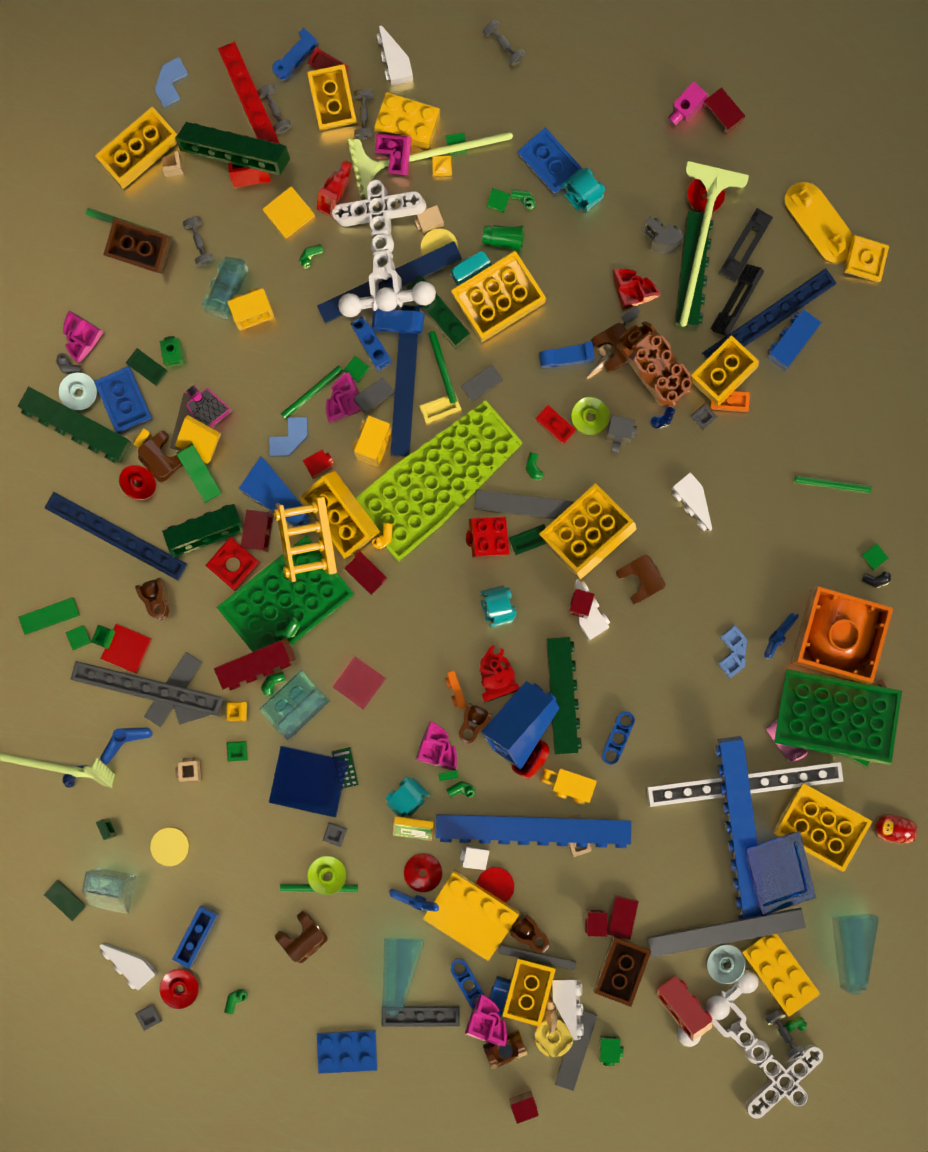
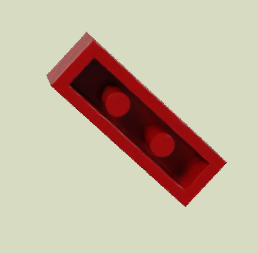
M675 976L657 988L656 996L692 1042L711 1029V1015L700 1007L699 1000L695 995L692 996L689 993L688 987L683 980H679Z

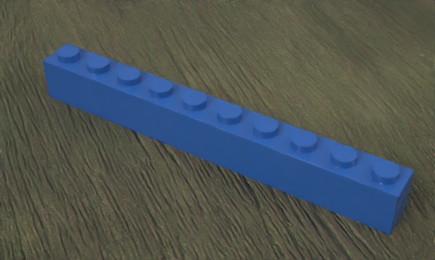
M741 736L717 739L718 745H715L716 757H720V764L717 765L718 774L722 776L723 783L720 784L721 794L725 795L723 811L728 817L725 827L726 832L730 833L731 839L728 841L729 852L733 854L730 864L736 878H733V886L738 891V897H735L737 909H740L741 913L738 919L764 915L767 912L744 740Z
M437 814L436 838H440V842H452V839H460L459 843H471V839L479 840L481 844H490L491 840H498V844H510V841H518V845H529V841H535L537 845L549 846V842H557V846H568V843H576L577 847H588V843H596V847L606 848L607 844H615V848H627V844L631 845V820Z

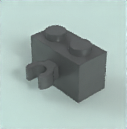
M612 415L605 439L613 441L612 453L618 454L621 443L628 445L629 441L633 440L637 430V426H634L635 420Z

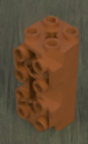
M644 321L641 323L643 326H631L620 336L621 344L618 343L617 348L656 402L663 406H674L683 395L692 390L691 374L684 364L678 362L671 352L670 344L663 335L656 331L652 324Z

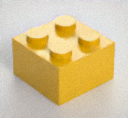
M264 288L251 289L248 294L243 296L238 294L227 301L239 330L275 318Z

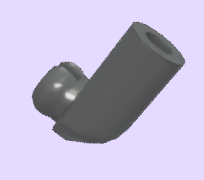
M61 353L57 356V365L63 373L82 372V366L72 365L66 354Z

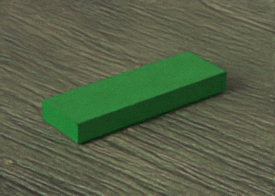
M193 444L176 453L205 503L222 494Z
M74 597L21 615L18 618L24 635L75 618L80 616Z

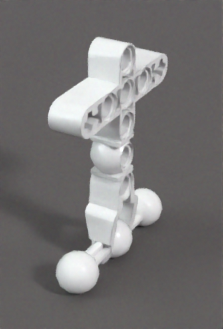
M373 180L367 186V200L336 205L335 209L332 210V215L341 226L347 227L370 223V227L373 230L371 232L373 238L370 244L374 256L373 273L369 275L370 294L372 296L359 298L357 295L350 293L343 295L338 303L341 314L346 317H355L361 312V309L373 308L374 311L379 308L382 311L389 312L394 310L397 305L402 307L404 302L415 301L417 304L425 306L431 304L436 295L435 287L429 282L421 281L416 283L412 290L402 291V279L395 271V265L392 260L394 242L390 234L391 219L423 213L426 209V202L418 192H407L389 196L388 190L381 181ZM377 189H381L378 194H374ZM401 203L399 208L394 209L396 204ZM383 206L379 212H376L378 207ZM360 210H364L361 215H358ZM384 224L382 229L377 230L380 225ZM386 242L384 247L379 248L381 243ZM384 260H387L384 266H380ZM390 277L392 278L394 289L387 287L379 289V282Z
M745 969L742 976L734 982L735 984L727 992L721 990V995L709 998L706 1002V1009L703 1010L709 1012L712 1017V1024L724 1037L728 1038L731 1036L745 1050L747 1059L751 1063L757 1064L770 1078L745 1103V1109L748 1114L757 1119L764 1116L784 1096L795 1106L805 1105L808 1096L798 1083L821 1063L823 1053L817 1046L808 1044L804 1047L806 1053L802 1057L789 1061L784 1066L773 1057L767 1043L753 1035L745 1023L746 1016L733 1003L742 993H752L758 987L759 978L756 972L751 969ZM731 1007L739 1018L736 1023L731 1024V1028L725 1030L716 1020H722L727 1017ZM680 1026L677 1030V1039L683 1046H694L701 1039L700 1036L692 1042ZM747 1032L749 1034L748 1040L740 1041V1035ZM756 1047L762 1048V1053L759 1056L753 1055V1050ZM811 1051L815 1052L816 1056L814 1058L810 1055ZM802 1058H805L809 1062V1064L807 1065V1063L804 1062ZM769 1062H775V1068L772 1071L766 1070ZM802 1063V1070L794 1072V1066ZM785 1076L788 1077V1083L781 1086L779 1083L780 1079ZM768 1090L774 1091V1096L771 1099L765 1098V1093ZM800 1091L802 1094L801 1098L793 1100V1094ZM760 1097L766 1103L765 1105L759 1100ZM754 1104L758 1107V1111L753 1110L752 1106Z

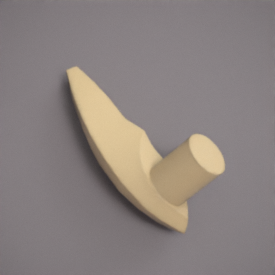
M604 346L599 348L598 352L602 358L586 378L589 379L601 370L613 358L614 353H608Z
M550 997L547 1000L545 1017L549 1025V1033L553 1034L557 1024V1012L553 998Z

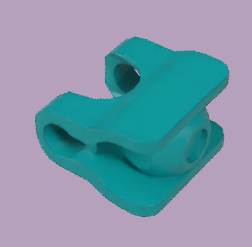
M480 251L460 262L450 273L457 286H459L492 264L487 255Z

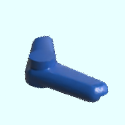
M791 613L779 628L771 634L764 653L766 659L772 658L777 647L784 643L786 640L784 635L798 619V613Z
M150 728L116 729L100 760L103 764L107 765L125 742L150 738L152 731Z
M394 889L389 890L390 897L417 910L433 912L439 910L437 903L426 901L427 899L420 895H416L414 898Z

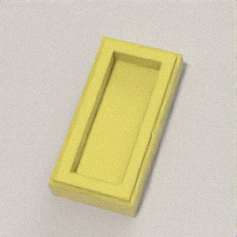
M448 395L419 406L426 424L462 411L458 399L456 403L450 404Z

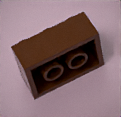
M114 218L103 255L150 271L162 273L173 237Z
M613 936L593 992L631 1007L651 950Z

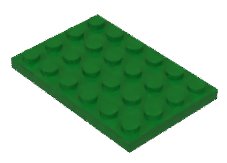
M306 535L292 547L310 544L312 541ZM319 550L292 555L293 566L318 562L320 559H323ZM282 554L216 608L249 649L254 652L281 641H277L275 631L285 629L290 617H297L300 622V628L294 637L288 638L292 646L355 594L338 573L328 574L322 569L295 574L296 581L291 582L284 576L283 566H285L284 554Z
M786 669L774 743L891 765L902 691Z

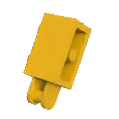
M543 768L544 774L539 781L553 785L552 791L556 792L555 796L564 799L570 796L574 798L573 802L582 805L585 802L590 803L596 780L560 768L558 773ZM551 774L556 775L554 783L549 781Z

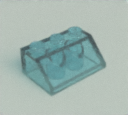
M225 256L224 260H221L218 264L217 271L219 272L217 277L213 278L210 283L211 291L209 295L204 297L202 302L206 313L223 320H227L231 311L227 301L238 294L248 271L245 260Z
M300 670L259 710L288 741L323 709L330 700Z

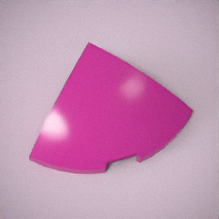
M68 311L64 322L63 334L67 335L69 344L66 343L65 346L71 357L75 361L80 362L93 349L104 331L75 313Z
M347 372L334 383L331 388L333 390L331 398L327 399L326 414L329 423L361 411L353 401L354 397L360 394L352 376Z
M429 722L416 760L433 766L456 770L457 754L455 746L450 745L447 739L449 737L448 733L439 725Z
M479 996L468 1021L465 1034L492 1044L505 1046L507 1040L505 1021L500 1020V1016L497 1013L500 1011L499 1008L486 996Z

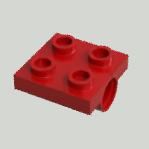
M506 517L468 519L470 530L466 533V543L472 549V557L510 555Z

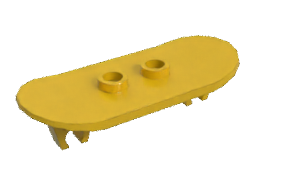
M808 182L792 185L785 195V206L825 260L832 263H841L847 260L853 236L850 229L817 186Z

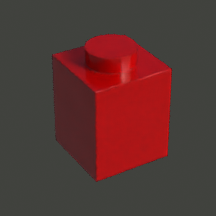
M323 449L303 460L313 479L333 469L331 463L334 461L329 452L325 454Z

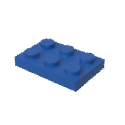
M546 127L517 151L519 157L554 195L562 189L561 185L565 180L579 169H583Z
M129 366L94 381L117 434L152 419Z
M376 1030L317 1033L318 1074L377 1071Z

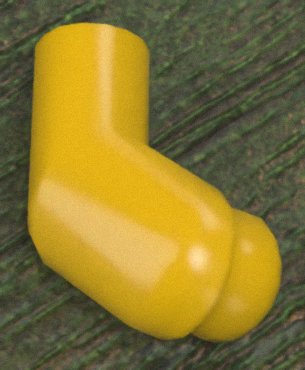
M383 524V534L372 540L373 547L382 549L392 541L393 524Z

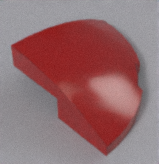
M629 269L613 270L617 294L623 309L660 297L661 293L649 278L645 277L643 280L642 277L636 275V271Z

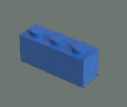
M804 309L800 314L798 312L794 314L790 320L792 325L789 329L785 326L779 334L781 337L778 343L773 342L767 350L770 352L767 358L784 371L822 323Z
M203 905L199 906L172 960L187 968H191L219 913Z

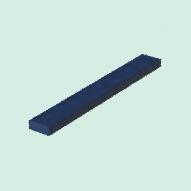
M453 241L396 268L395 271L402 279L403 288L413 283L420 276L424 278L462 260V257ZM391 277L378 283L379 289L384 287L394 289ZM369 281L317 305L325 324L343 316L338 307L339 300L343 295L350 293L357 295L359 298L372 296L370 294Z
M825 268L702 352V355L707 360L731 335L743 347H746L837 284Z
M402 305L401 310L420 312V306ZM399 333L390 456L407 457L410 454L418 334Z
M54 491L44 507L46 510L178 581L188 565Z

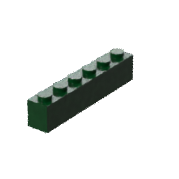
M185 122L176 137L180 151L280 176L290 160L288 149L285 145L213 127L210 128L197 123Z
M688 211L686 216L674 327H682L680 319L704 213ZM710 220L688 323L682 328L697 329L703 321V313L700 312L701 305L704 306L705 294H702V290L707 284V276L704 275L705 268L708 269L709 257H706L707 250L711 248V239L708 236L709 231L712 232L713 220Z
M29 386L18 404L23 415L29 418L32 416L38 418L37 422L46 427L50 424L55 427V432L63 436L65 434L72 436L71 440L80 445L82 442L89 445L87 449L96 454L99 451L106 454L104 458L113 463L116 460L122 462L132 443L129 439Z
M570 637L546 639L550 693L556 697V703L559 707L558 712L552 719L554 755L578 753V749H582L581 737L577 738V730H580V719L576 718V710H579L578 699L574 698V691H577V680H573V672H576V662L571 657V653H575L574 641H570Z

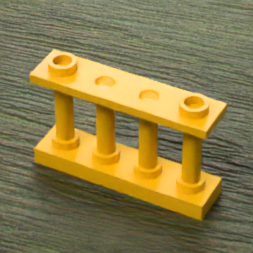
M320 495L314 496L311 504L284 509V506L280 503L275 504L276 509L273 512L274 518L279 524L285 566H283L285 578L295 582V574L317 569L325 570L328 574L337 573L325 497ZM309 512L315 513L316 521L313 524L287 528L285 517ZM316 531L319 534V540L315 543L290 547L289 536ZM315 550L322 552L323 559H320L318 562L293 566L292 555Z

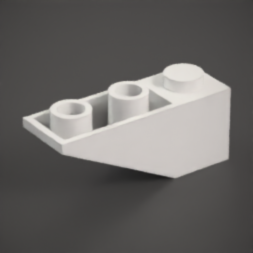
M379 26L380 33L376 34L378 44L383 45L384 51H380L382 62L387 64V69H384L386 80H390L391 86L413 82L409 57L383 26Z
M690 472L672 487L673 493L671 494L677 502L681 501L685 505L684 510L690 517L694 516L698 522L696 524L702 531L710 532L712 525L704 490Z
M579 579L575 581V590L589 591L584 581L580 582ZM593 598L588 618L578 617V625L589 641L607 630L610 623L604 613L601 614L597 609L600 606L595 598Z
M466 845V849L461 851L460 862H463L464 868L486 870L489 850Z
M107 943L99 946L102 949L100 951L107 960L111 959L115 964L113 966L120 975L124 974L127 978V984L132 989L136 988L138 991L158 974L144 957Z
M579 979L553 980V1001L573 1039L580 1040L584 1034L583 1024H580V1016L583 1015V1004H580V996H582L583 992L582 984H579Z

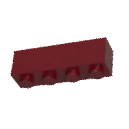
M288 638L220 665L214 668L222 690L229 687L231 691L240 687V682L246 680L248 684L258 680L257 675L263 674L265 677L275 673L274 668L280 666L282 670L292 666L290 662L296 660Z

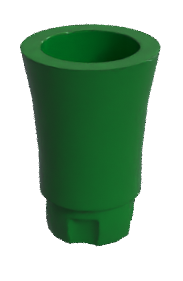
M484 225L483 244H491V246L509 248L519 252L522 251L524 225Z

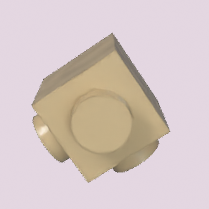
M192 757L183 758V762L177 763L178 767H175L176 778H179V782L201 780L200 761H195V758Z

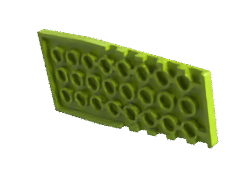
M483 401L478 407L469 411L464 417L455 421L450 427L441 431L436 437L391 467L358 495L356 500L380 530V533L376 535L377 537L383 534L384 523L393 524L392 541L385 547L400 562L441 527L522 445V441L487 401Z

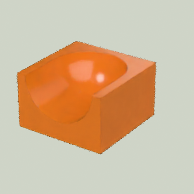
M819 586L810 590L790 664L853 682L873 683L893 608Z

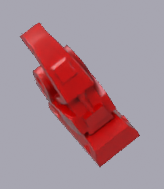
M347 160L343 161L339 171H334L328 177L324 187L318 191L316 210L333 218L332 210L335 209L336 204H339L343 196L353 163Z
M494 645L487 650L480 662L481 683L486 690L482 694L484 703L517 692L520 689L518 683L514 682L515 673L509 660L503 656L504 649L500 648V653L496 655L493 653ZM501 661L505 664L506 668H503L500 664Z

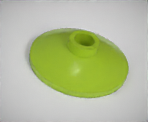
M586 397L579 400L571 413L574 427L586 435H595L603 431L609 422L610 416L606 404L595 397ZM592 414L594 418L593 420H588L586 416Z
M323 856L316 859L308 869L307 878L309 885L315 892L321 895L337 893L342 889L346 881L344 865L338 859L331 856ZM325 873L331 874V878L329 880L324 879Z

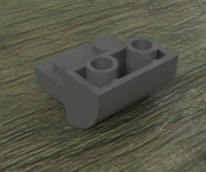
M651 216L645 221L642 229L653 241L651 250L658 254H669L675 251L683 239L682 231L677 226L669 224L664 229L662 222L657 218L653 219Z

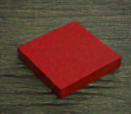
M115 624L113 631L116 632L109 649H104L100 659L137 674L152 638Z

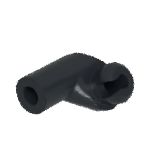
M884 571L881 575L874 577L865 573L862 582L874 588H880L890 583L891 574Z

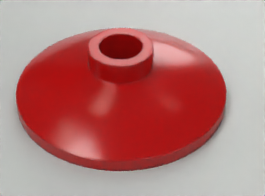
M695 179L688 188V201L695 210L704 213L707 199H704L702 194H707V190L701 180ZM725 189L716 197L712 212L719 209L723 204Z
M131 465L124 468L119 475V485L122 491L133 499L145 500L150 498L155 492V478L144 467Z
M425 853L411 857L404 867V879L407 885L417 892H429L435 889L442 879V867L439 861L434 856ZM425 870L427 872V875L425 877H421L419 875V871Z
M183 969L173 970L163 977L159 989L160 996L163 1002L171 1008H186L198 996L199 985L197 979L189 971ZM178 985L183 986L184 989L182 992H179L177 990Z

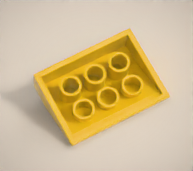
M516 251L451 290L481 343L546 302L545 295Z
M595 483L539 535L564 564L581 580L637 528L634 521Z
M803 783L782 813L773 832L777 836L844 872L873 821Z
M453 870L434 900V903L439 905V910L437 912L427 911L423 919L489 961L519 916V911L461 873Z

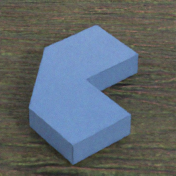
M179 57L162 65L155 87V92L164 108L181 100L172 83L188 76V72Z
M288 417V436L269 437L270 457L290 456L308 437L307 417Z
M733 625L720 636L721 640L731 650V653L717 665L729 679L743 669L746 662L747 638L736 625Z

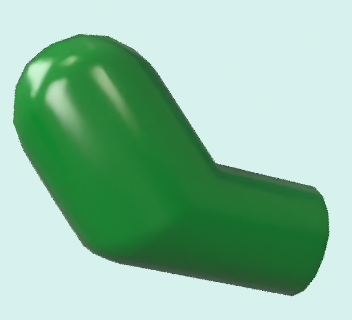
M318 244L304 249L299 258L302 267L309 268L312 263L311 258L314 255L323 253L322 245Z

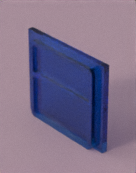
M280 746L269 803L336 818L348 760Z
M800 831L745 848L747 864L762 916L816 898Z

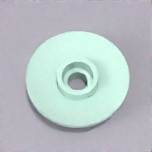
M84 373L69 374L62 380L59 386L61 402L72 410L79 411L90 407L97 396V387L93 379ZM77 390H82L80 396L76 395Z
M722 945L714 949L709 955L707 969L715 981L721 984H730L737 981L744 973L745 958L738 948L732 945ZM727 963H731V967L729 969L725 968Z

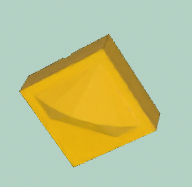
M451 156L432 157L433 177L452 176Z
M143 428L141 433L135 437L133 445L139 449L140 446L150 440L152 434Z
M227 702L226 721H246L247 702Z

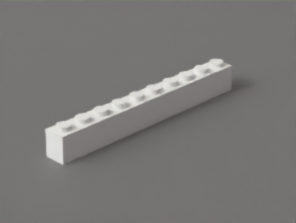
M841 762L748 774L751 794L798 788L803 783L813 786L843 782ZM722 777L646 787L648 806L653 807L725 797V795L721 794L720 784L723 783Z

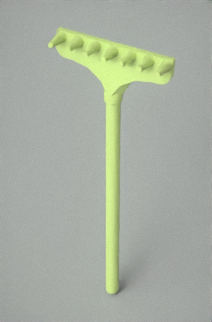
M507 132L410 154L409 162L510 140L513 138V134ZM348 139L360 200L368 199V184L373 180L376 173L385 167H389V159H373L365 153L359 139Z
M690 161L687 162L686 174L703 182L707 190V203L681 314L680 325L682 327H685L688 323L716 197L727 187L744 188L749 177L746 174Z
M0 753V761L70 774L75 777H89L105 787L111 789L113 787L115 774L109 771L110 769L101 763L100 760L98 761V758H95L91 767L84 765L83 768Z

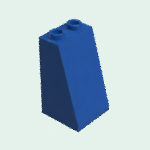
M261 456L239 487V490L244 495L273 514L274 509H276L275 504L277 503L282 504L284 509L303 506ZM309 513L285 517L286 523L292 527L307 525L310 522Z
M526 681L481 733L495 753L521 769L558 712L557 699L550 692L547 694L543 692L539 685L535 683L532 685Z

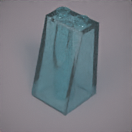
M102 868L86 871L82 892L90 907L129 914L136 875Z
M868 913L832 917L840 988L850 992V995L861 994V990H867L878 916Z
M384 938L382 1011H386V1015H399V1011L404 1010L424 947V939Z

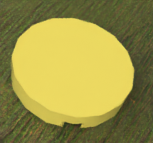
M441 228L433 229L422 239L421 254L424 256L453 241L458 248V242L455 236L448 230Z
M168 827L161 829L154 835L151 840L150 850L153 858L163 866H174L185 860L190 844L188 837L183 831Z
M557 1018L553 1034L549 1033V1025L546 1019L542 1021L541 1027L538 1026L536 1028L535 1044L539 1051L546 1056H562L573 1045L574 1039L561 1018Z

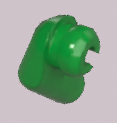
M512 189L511 199L521 200L527 209L535 207L536 201L529 191Z
M530 452L525 469L532 479L541 480L544 473L536 465L538 454Z
M290 617L285 629L275 631L277 641L296 635L300 628V622L297 617Z
M284 672L266 677L261 686L265 696L273 694L275 683L286 681Z
M463 781L446 789L450 798L458 793L472 798L476 793L473 785Z
M238 989L230 993L227 997L224 1013L234 1014L236 1004L244 1002L248 998L247 992L243 989Z
M797 1017L786 1022L783 1027H786L789 1033L796 1027L799 1031H803L807 1027V1023L804 1021V1018Z

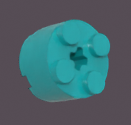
M587 167L579 169L561 185L562 190L565 188L567 191L564 194L567 200L576 210L582 209V213L588 212L604 198L603 192L606 190L601 182L596 181L592 171Z
M502 585L480 591V596L484 595L481 605L486 622H491L488 625L489 628L513 622L517 614L515 607L511 606L509 600L512 598L509 587L505 588Z
M414 777L403 779L399 784L401 787L396 792L394 790L391 791L385 798L387 800L386 805L397 817H404L405 815L410 817L425 803L423 800L425 795L428 798L430 796Z

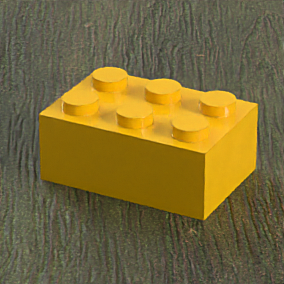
M345 64L307 72L320 131L356 124L357 120Z
M386 92L374 127L375 134L409 136L412 138V146L429 150L440 118V109Z
M731 335L691 375V380L703 394L719 407L758 368L759 361Z
M368 415L367 420L363 419L359 429L361 430L360 438H355L352 448H354L353 451L357 460L378 468L392 430L389 423Z
M517 957L502 1016L541 1027L556 970L555 967Z

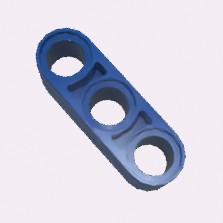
M380 309L373 310L371 328L380 332L420 334L423 330L425 314L418 311L391 310L388 312Z
M630 712L620 713L614 722L601 754V758L606 764L613 765L620 759L635 722V718ZM623 715L630 717L631 721L628 726H624L620 722ZM615 733H620L623 736V741L620 744H616L613 741ZM609 750L613 751L616 755L612 762L607 761L605 758V754Z
M456 958L451 963V973L470 1007L474 1009L473 1000L480 995H486L468 963L462 958ZM462 963L465 969L463 972L458 973L454 970V965ZM466 980H472L475 985L471 990H467L463 984Z

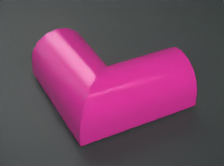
M376 134L375 153L390 154L388 173L408 175L411 137Z

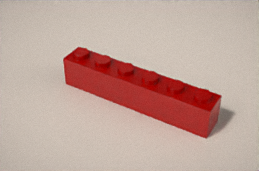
M233 41L219 47L220 57L256 139L280 144L236 42Z

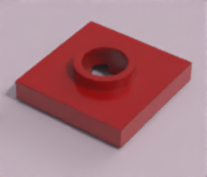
M230 537L205 566L235 591L259 564V561ZM232 557L240 561V567L236 571H230L226 567L227 560Z

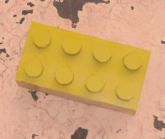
M151 107L99 151L95 157L119 186L124 189L177 144V134L160 114Z
M335 471L322 476L299 497L304 505L311 504L314 496L320 495L325 497L332 543L344 559L355 554L380 533V530ZM310 512L316 520L315 513L313 514V512Z
M777 934L757 937L740 949L746 961L788 1017L820 995L817 988Z

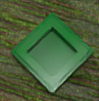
M465 134L446 135L447 146L466 142ZM467 149L452 152L449 155L467 153Z
M492 188L486 207L504 213L510 194Z
M354 356L343 372H349L352 378L359 383L370 367Z
M875 544L861 555L872 570H875L889 559L878 544Z
M84 625L65 632L72 650L91 643Z
M98 625L91 643L109 649L116 631Z
M246 741L227 742L228 762L248 760Z
M457 770L438 774L439 781L459 777Z

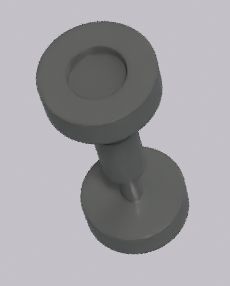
M495 19L484 28L483 33L486 37L494 33L502 47L512 54L508 62L511 66H514L524 58L526 53L523 49L514 52L503 35L500 36L496 31L500 27V23Z
M270 84L260 88L257 91L260 99L268 98L271 112L278 120V123L273 126L275 133L280 134L288 131L292 127L290 120H281L279 116L281 113L277 104L271 98L276 93L275 86Z
M360 89L354 91V99L362 101V107H360L362 128L354 130V137L370 139L373 137V130L365 128V122L367 121L365 101L373 99V92L367 89Z
M198 216L183 221L184 229H193V238L197 249L201 253V256L197 257L195 262L197 266H204L212 263L215 259L213 254L204 253V244L201 235L198 234L196 227L202 224L201 217Z
M777 1010L767 1016L766 1021L770 1026L775 1024L779 1026L780 1034L791 1047L786 1056L789 1061H794L802 1057L806 1053V1049L803 1045L794 1046L790 1033L780 1022L786 1015L783 1010Z

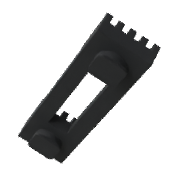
M756 208L719 274L726 276V278L735 283L773 219L771 215ZM751 228H753L758 233L741 262H739L734 257Z
M746 264L738 278L737 286L723 311L719 312L710 328L711 330L726 336L730 334L764 273L761 267ZM748 285L740 301L738 302L735 310L730 316L729 313L732 310L739 295L741 294L744 286Z

